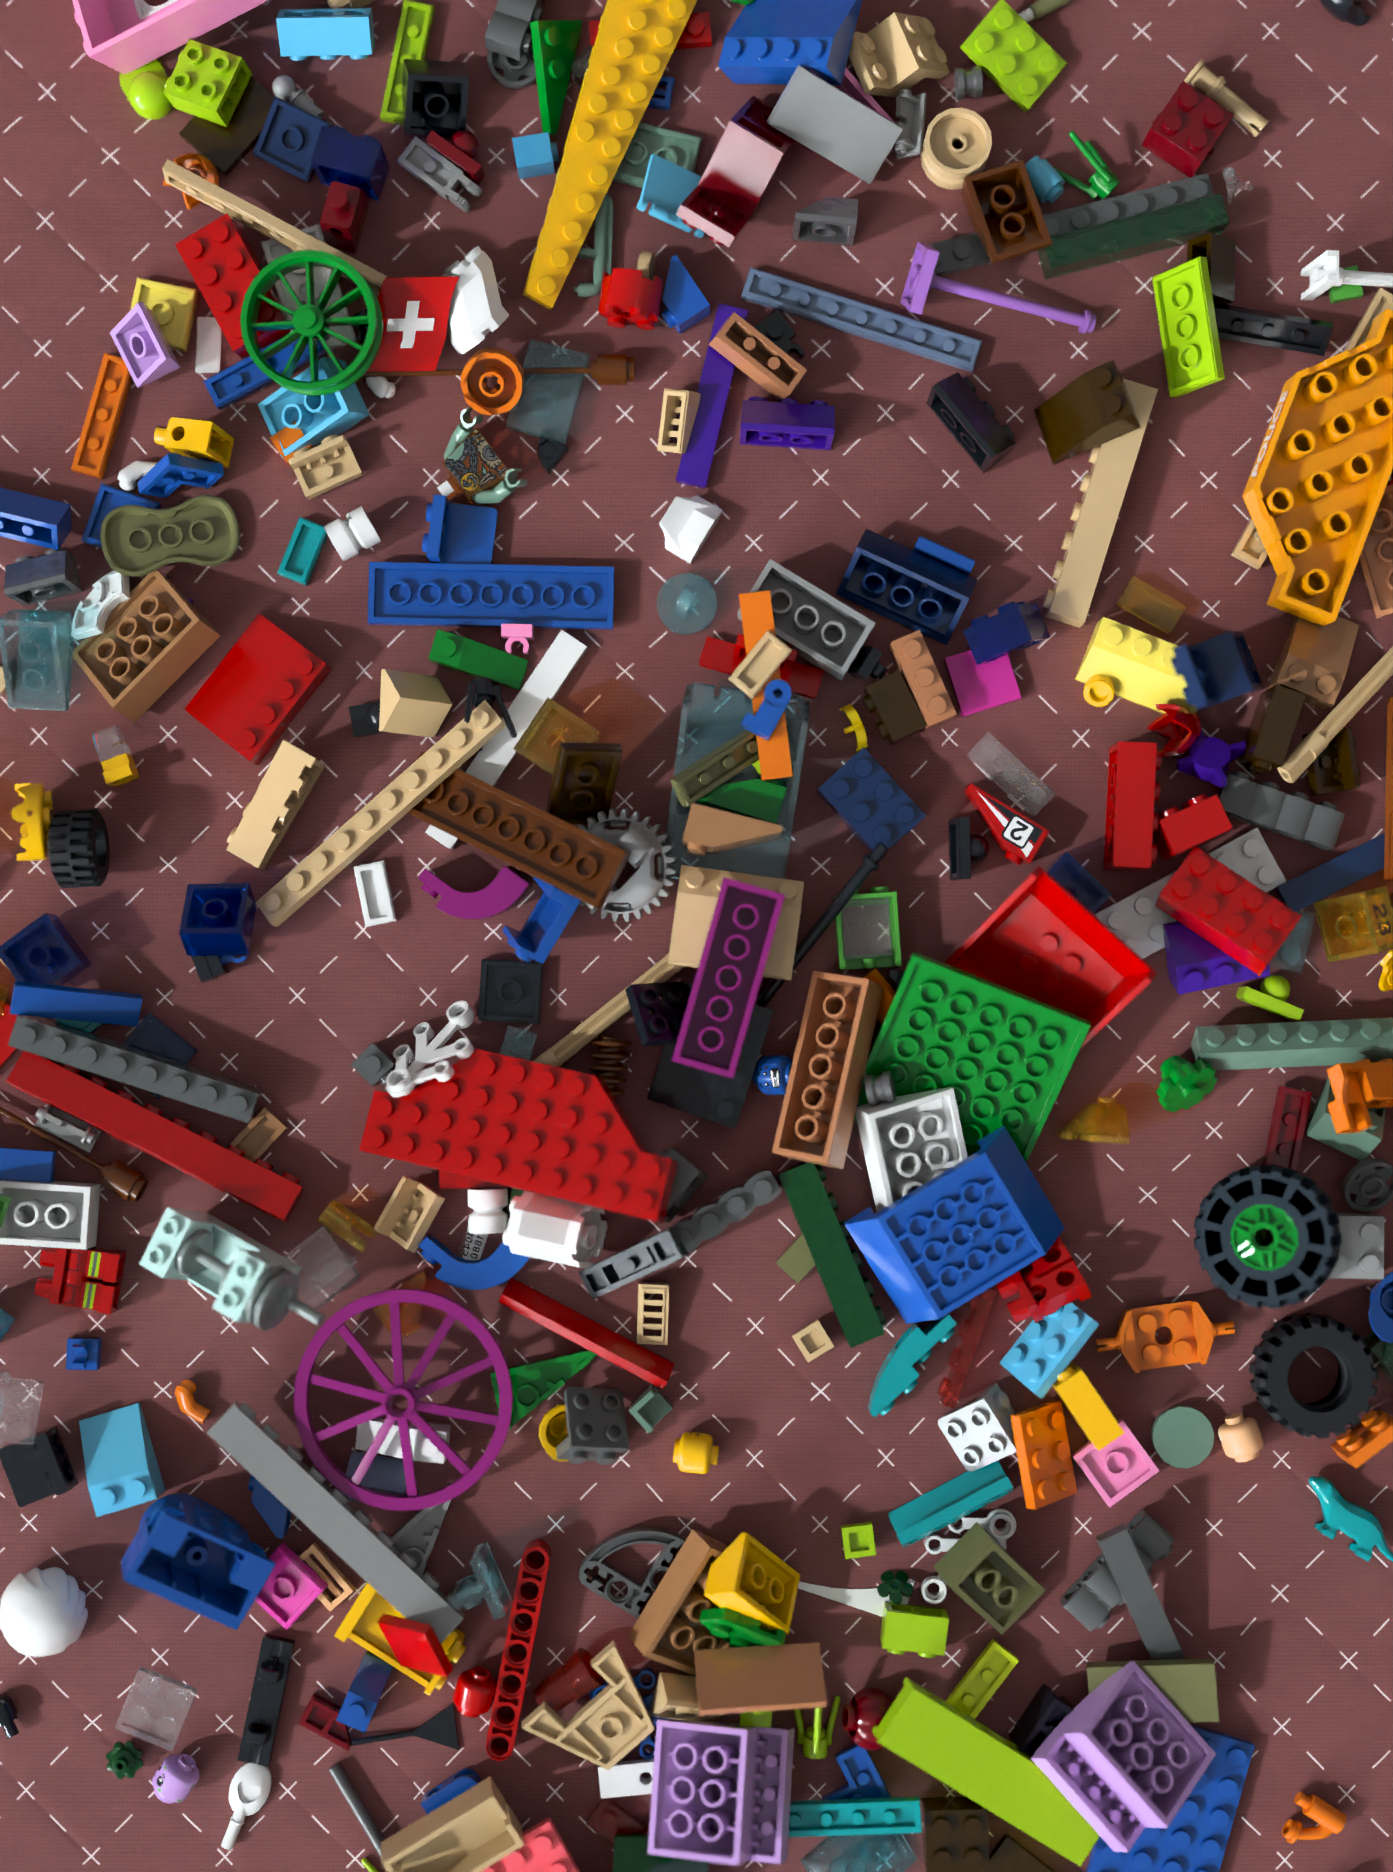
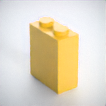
M1071 1361L1065 1370L1058 1375V1379L1052 1387L1087 1439L1099 1451L1123 1435L1124 1431L1082 1369Z

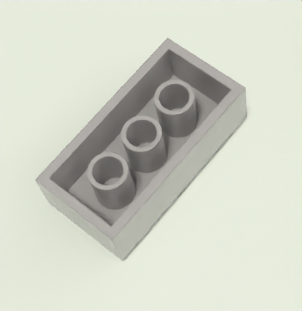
M770 559L749 593L770 590L775 636L783 643L790 645L792 649L798 650L797 655L842 681L876 623ZM739 608L737 618L742 621L741 609Z

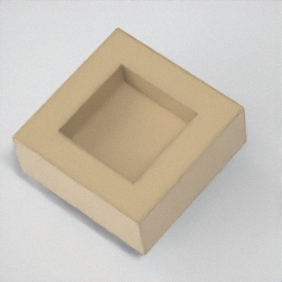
M818 1318L791 1334L808 1363L834 1347Z

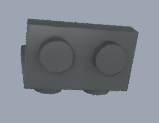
M572 1386L564 1391L568 1437L556 1447L557 1460H568L571 1464L597 1461L599 1465H609L616 1462V1459L629 1449L622 1392L619 1389Z

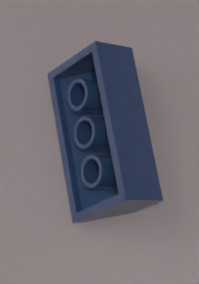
M866 528L836 594L910 629L920 630L921 634L947 645L971 597L977 579Z

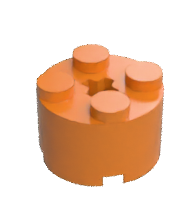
M486 347L474 353L467 361L461 374V389L467 404L483 415H497L511 410L519 401L524 386V370L517 358L510 352L496 347ZM493 375L498 377L497 383L499 385L494 384L493 387L487 385L488 379L486 376L489 378Z

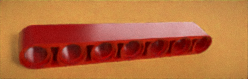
M540 1539L530 1541L526 1545L521 1558L486 1740L487 1755L495 1761L508 1759L513 1752L551 1559L550 1546ZM532 1551H539L544 1555L545 1560L541 1563H534L529 1559L528 1554ZM526 1582H533L538 1586L539 1590L534 1594H529L524 1591L522 1585ZM520 1613H527L532 1617L533 1621L529 1624H522L517 1620L516 1616ZM521 1644L526 1648L527 1652L523 1655L514 1654L511 1646ZM515 1675L520 1679L521 1683L511 1686L506 1682L505 1677ZM509 1706L515 1713L512 1716H504L500 1713L499 1708ZM503 1737L509 1744L505 1747H498L494 1744L493 1739Z

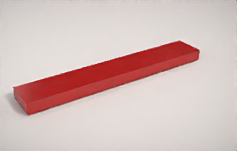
M512 1277L498 1301L500 1304L661 1389L665 1387L670 1377L674 1363Z

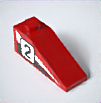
M972 783L967 785L964 790L966 796L998 847L1006 852L1004 857L1018 866L1021 863L1025 865L1031 863L1050 831Z

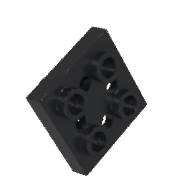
M683 981L631 984L625 989L642 1046L677 1044L689 1001Z

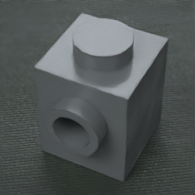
M372 1042L353 1061L351 1066L372 1087L380 1083L384 1086L386 1085L388 1074L395 1069L396 1060L378 1042Z

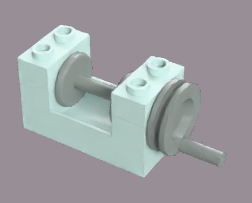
M172 1207L166 1208L140 1261V1265L165 1279L187 1280L216 1297L212 1308L235 1322L251 1323L267 1331L277 1326L289 1311L292 1310L317 1326L323 1323L325 1319L324 1314L296 1298L299 1292L300 1281L298 1275L302 1269L301 1266L208 1212Z

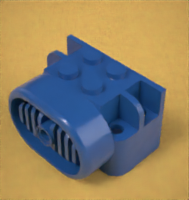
M182 1493L164 1496L147 1508L140 1520L138 1532L121 1560L125 1582L235 1630L239 1628L276 1565L275 1561L266 1558L263 1547L250 1541L248 1532L242 1529L241 1524L237 1520L206 1501Z

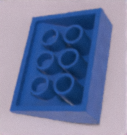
M755 0L752 4L744 7L725 36L718 67L734 84L787 85L797 66L800 65L832 85H842L862 0Z

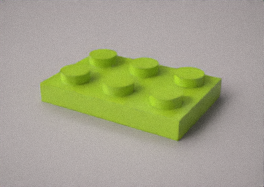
M999 0L959 47L1024 112L1033 105L1067 64L1005 0Z

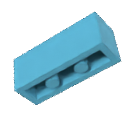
M372 8L280 9L276 17L281 56H289L291 60H304L308 56H320V59L332 60L338 58V55H350L352 59H365L368 55L373 54L375 37Z

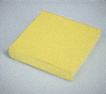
M137 277L131 309L138 302H144L154 313L171 349L187 352L199 296L198 290Z

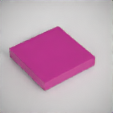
M1003 640L944 658L962 717L1022 698Z
M282 1543L268 1558L275 1561L276 1565L255 1601L288 1630L328 1584L287 1545Z

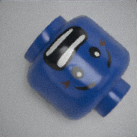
M770 1055L759 1059L752 1079L761 1093L764 1095H785L793 1062L790 1056Z

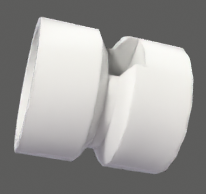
M362 506L347 513L345 521L338 518L324 526L343 562L359 554L360 547L368 549L381 542Z
M508 1187L468 1188V1207L474 1209V1212L469 1214L468 1233H504L509 1223L508 1214L503 1212V1208L508 1205Z

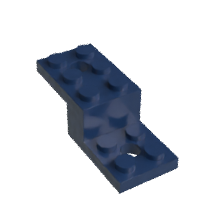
M1230 630L1198 644H1184L1173 649L1175 654L1171 658L1173 667L1178 676L1183 675L1187 685L1183 687L1185 699L1189 706L1194 704L1195 709L1210 708L1241 695L1265 689L1244 633L1241 631Z

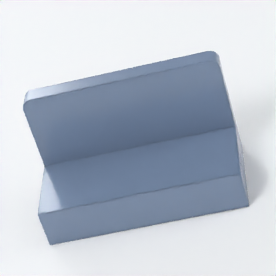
M351 1453L345 1475L352 1479L366 1453ZM376 1455L360 1484L378 1492L406 1496L407 1488L403 1460ZM347 1496V1497L349 1498V1501L359 1502V1501H357V1500H355V1499H353V1498Z

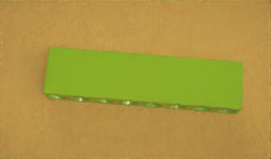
M906 1677L903 1681L904 1687L879 1726L875 1725L872 1729L877 1742L1073 1863L1081 1866L1100 1835L1033 1762L1031 1757L1021 1752L1014 1743Z

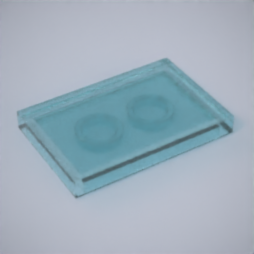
M530 339L522 368L587 367L590 358L585 353ZM585 373L524 374L523 390L519 401L510 410L506 424L507 429L537 437L543 436L566 444Z

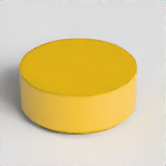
M1097 674L1087 679L1084 684L1083 695L1090 705L1102 707L1113 700L1115 685L1111 678L1106 675Z

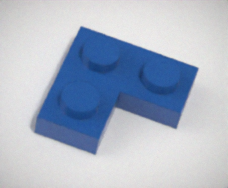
M167 453L138 481L139 493L167 498L181 484L209 489L224 475L222 463L211 462L205 458L196 459L182 456L179 453Z
M855 1743L835 1754V1758L848 1783L823 1795L822 1800L892 1797L868 1750L859 1747Z

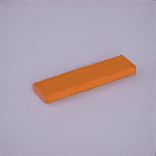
M104 353L71 470L102 480L104 478L132 381V376L122 357Z

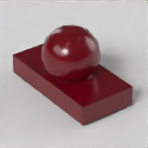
M433 130L426 138L427 145L461 169L464 175L472 180V182L479 185L485 176L482 165L473 160L479 150L477 138L471 132L463 130L453 134L450 142H448Z

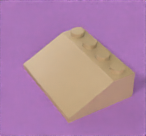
M681 865L668 964L698 968L723 878L725 877L785 894L762 977L791 981L804 882Z

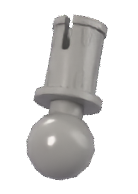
M287 75L277 76L272 84V90L276 97L289 100V103L323 119L322 116H324L325 112L306 96L304 89L296 91V84L292 78Z

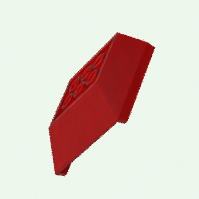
M1040 865L945 961L947 965L1089 1020L1091 1026L1080 1049L1150 984L1157 975V972Z

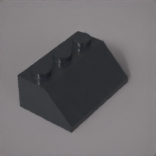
M957 372L932 386L926 404L984 474L1013 450L1016 444L1014 441L1015 436L1007 425H1001L994 417L996 413L993 407L985 400L982 402L975 394L976 388L971 380L967 377L962 378Z

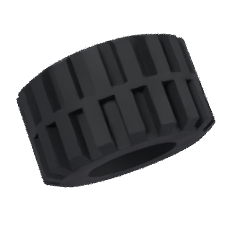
M62 810L54 813L49 827L48 854L51 870L59 887H99L105 882L109 869L110 848L107 827L99 810Z

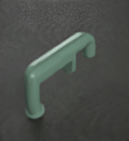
M607 194L595 217L594 249L580 248L577 255L579 259H594L593 283L578 282V286L574 287V292L578 293V297L598 295L601 293L603 273L606 272L611 275L613 200Z

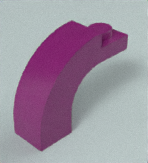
M503 866L487 887L472 893L456 891L427 869H424L418 877L424 883L421 889L435 899L438 895L442 896L436 904V908L449 915L467 920L488 919L508 911L521 900L531 887L529 883L506 866Z

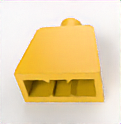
M171 417L167 427L158 426L154 432L155 443L164 445V448L171 453H179L182 456L196 459L205 458L211 462L222 463L224 468L229 467L234 438L211 421Z

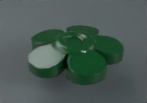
M886 1571L881 1575L882 1583L878 1585L877 1592L881 1597L889 1595V1601L892 1604H900L903 1598L902 1595L910 1597L913 1594V1586L907 1583L909 1579L907 1573L898 1571L894 1578L892 1572Z

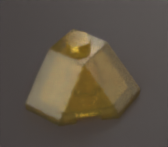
M1098 1097V1103L1088 1102L1057 1130V1138L1067 1140L1080 1139L1098 1143L1130 1144L1126 1106L1116 1104L1117 1098Z

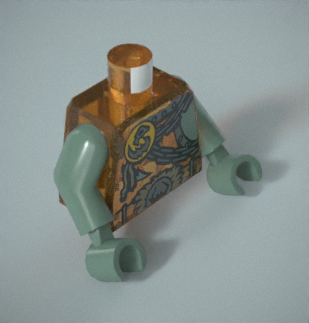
M471 407L463 409L460 413L461 422H459L450 437L442 463L450 477L436 486L441 495L447 497L448 501L462 492L469 503H500L515 491V487H524L528 481L527 479L517 481L516 476L522 469L512 468L508 470L478 428L473 430L472 426L480 424L483 421V416L477 415L472 420L470 413L473 409Z

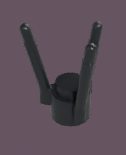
M482 677L472 680L467 685L468 697L464 721L466 723L470 722L473 704L476 708L486 700L492 707L496 699L511 737L516 738L517 733L501 696V687L494 686V682L489 678Z

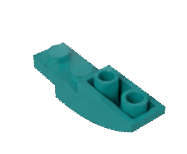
M949 1314L934 1320L924 1331L916 1323H913L892 1347L876 1376L871 1391L868 1410L874 1418L879 1413L882 1416L888 1413L896 1404L893 1400L902 1392L904 1394L909 1393L918 1384L916 1379L920 1374L913 1364L915 1362L918 1364L923 1363L933 1352L930 1348L938 1341L941 1343L945 1342L955 1332L953 1327L957 1323Z

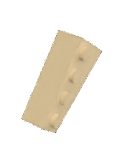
M283 740L253 799L244 809L243 818L239 826L231 831L227 839L229 845L226 850L256 868L265 870L326 765Z

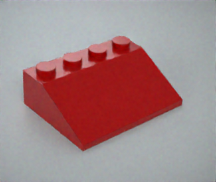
M258 613L184 710L247 760L258 766L332 669L316 655Z

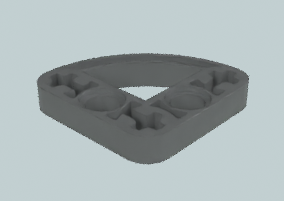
M636 1527L617 1532L602 1540L586 1555L579 1567L580 1581L585 1587L638 1619L642 1613L638 1601H646L650 1595V1589H646V1587L649 1586L655 1592L658 1585L653 1581L654 1574L660 1570L667 1571L670 1565L662 1561L665 1559L670 1563L673 1558L671 1548L678 1549L680 1545L683 1546L686 1538L670 1530L657 1527ZM641 1543L664 1546L641 1583L604 1561L607 1556L626 1546ZM594 1566H598V1574L605 1579L607 1573L612 1574L607 1579L605 1588L600 1587L603 1582L599 1577L587 1578L586 1568L593 1569ZM616 1581H623L627 1584L628 1590L623 1596H615L610 1591L611 1585Z

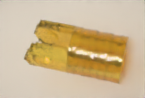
M336 1199L329 1203L318 1219L319 1223L360 1252H364L368 1246L365 1240L351 1231L352 1227L370 1238H375L378 1234L374 1230V1226Z

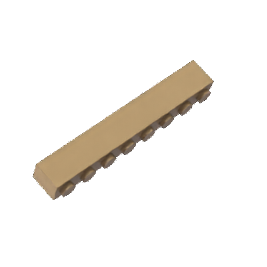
M1124 378L1123 380L1140 428L1092 448L1088 462L1093 463L1090 474H1084L1079 491L1084 492L1081 503H1075L1070 520L1075 521L1072 532H1066L1061 549L1066 550L1063 561L1057 560L1052 574V578L1057 580L1054 589H1048L1043 603V607L1047 608L1045 617L1078 628L1086 621L1158 391L1156 388Z

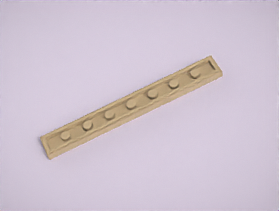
M168 159L162 168L167 184L224 214L228 213L233 219L293 251L316 250L340 257L361 274L376 295L379 294L381 285L385 277L388 276ZM342 273V277L354 282L352 279H350L348 276Z

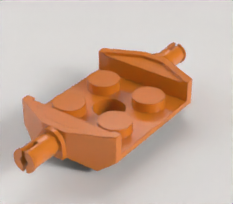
M1189 1300L1124 1309L1119 1319L1117 1333L1113 1334L1114 1338L1095 1339V1344H1097V1352L1120 1351L1134 1373H1140V1370L1198 1362L1206 1364L1216 1335L1235 1334V1329L1232 1328L1235 1326L1232 1320L1214 1324L1208 1319L1197 1301ZM1163 1326L1168 1327L1171 1333L1169 1340L1165 1343H1158L1155 1340L1156 1330Z

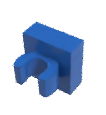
M67 1338L66 1370L100 1369L101 1338Z

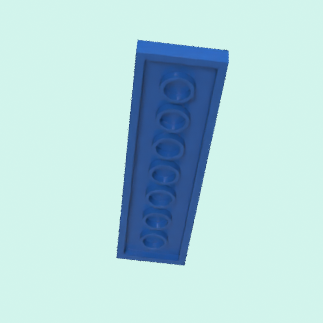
M369 562L368 624L500 628L501 624H532L534 628L613 630L615 568L604 566Z

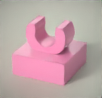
M501 624V636L503 639H508L505 644L507 653L512 654V645L515 642L523 644L524 654L529 653L530 645L527 640H534V627L532 624Z

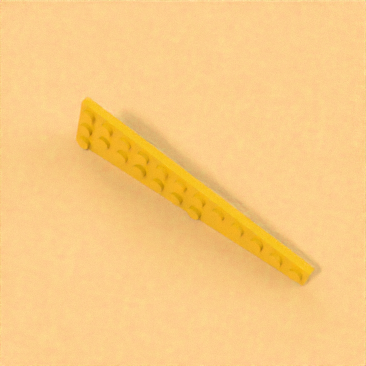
M607 0L604 13L600 19L595 45L589 58V66L585 72L563 150L564 154L561 165L556 175L552 197L548 203L545 222L537 242V250L534 253L523 292L524 296L549 310L555 304L697 0Z

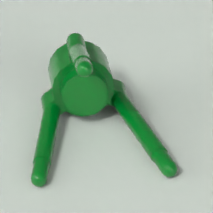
M1070 131L1069 136L1096 169V172L1088 180L1092 185L1089 187L1055 167L1053 168L1066 182L1084 191L1093 200L1097 196L1104 200L1121 181L1109 169L1090 141H1086L1084 144L1074 131Z

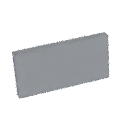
M800 65L797 66L766 121L772 127L869 184L873 181L903 130L901 126Z

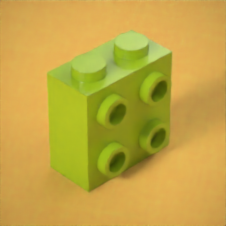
M189 39L185 48L178 56V63L172 75L167 79L163 93L175 109L227 127L252 76V72L242 57Z

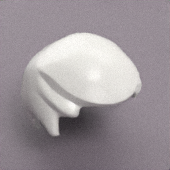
M36 1567L26 1574L19 1573L6 1587L0 1601L1 1630L5 1639L11 1647L26 1656L43 1657L63 1652L70 1644L75 1643L79 1639L88 1619V1610L85 1607L86 1594L79 1589L78 1583L73 1576L66 1575L64 1570L58 1567L44 1570Z

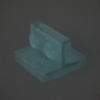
M484 1542L475 1547L469 1561L475 1574L457 1581L450 1598L455 1609L462 1606L465 1609H470L480 1604L482 1598L485 1597L494 1620L506 1615L511 1597L488 1542Z

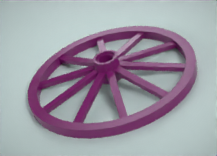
M398 1288L378 1291L363 1296L337 1311L323 1324L310 1341L301 1359L294 1388V1414L297 1429L304 1448L315 1467L332 1485L347 1496L361 1503L386 1510L409 1511L430 1508L445 1503L469 1489L485 1474L498 1456L506 1440L513 1414L514 1397L511 1372L506 1356L491 1330L479 1317L459 1302L447 1296L422 1289ZM400 1302L428 1305L448 1313L408 1381L405 1383ZM387 1303L390 1304L394 1385L344 1323L366 1309ZM457 1319L462 1322L479 1339L489 1356L415 1389L454 1321ZM336 1330L385 1392L312 1373L323 1346ZM490 1366H494L499 1386V1415L420 1400V1398ZM310 1383L383 1404L315 1432L309 1410ZM396 1394L404 1395L408 1400V1408H398L394 1403V1396ZM417 1411L496 1425V1428L485 1453L471 1469ZM386 1414V1419L351 1479L331 1461L319 1441ZM408 1418L463 1475L461 1478L441 1489L418 1495ZM396 1420H398L407 1488L406 1496L378 1492L360 1484Z

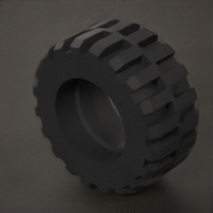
M1307 1313L1306 1316L1300 1314L1290 1315L1289 1321L1286 1322L1280 1319L1273 1324L1275 1329L1272 1332L1266 1330L1260 1336L1264 1342L1261 1347L1255 1345L1252 1354L1256 1356L1255 1362H1250L1249 1372L1254 1374V1379L1250 1380L1252 1390L1258 1395L1256 1400L1259 1405L1276 1422L1301 1436L1310 1438L1312 1435H1315L1318 1438H1329L1330 1432L1336 1435L1345 1433V1426L1347 1424L1353 1427L1359 1424L1361 1419L1358 1416L1362 1411L1368 1414L1372 1405L1367 1402L1370 1396L1376 1397L1378 1390L1377 1387L1372 1385L1373 1380L1379 1379L1378 1369L1372 1366L1375 1357L1372 1351L1366 1348V1341L1360 1335L1354 1333L1353 1329L1330 1317H1324L1316 1313ZM1315 1346L1324 1347L1331 1351L1337 1360V1382L1333 1390L1325 1398L1313 1403L1300 1402L1293 1397L1288 1387L1287 1379L1290 1365L1302 1351Z

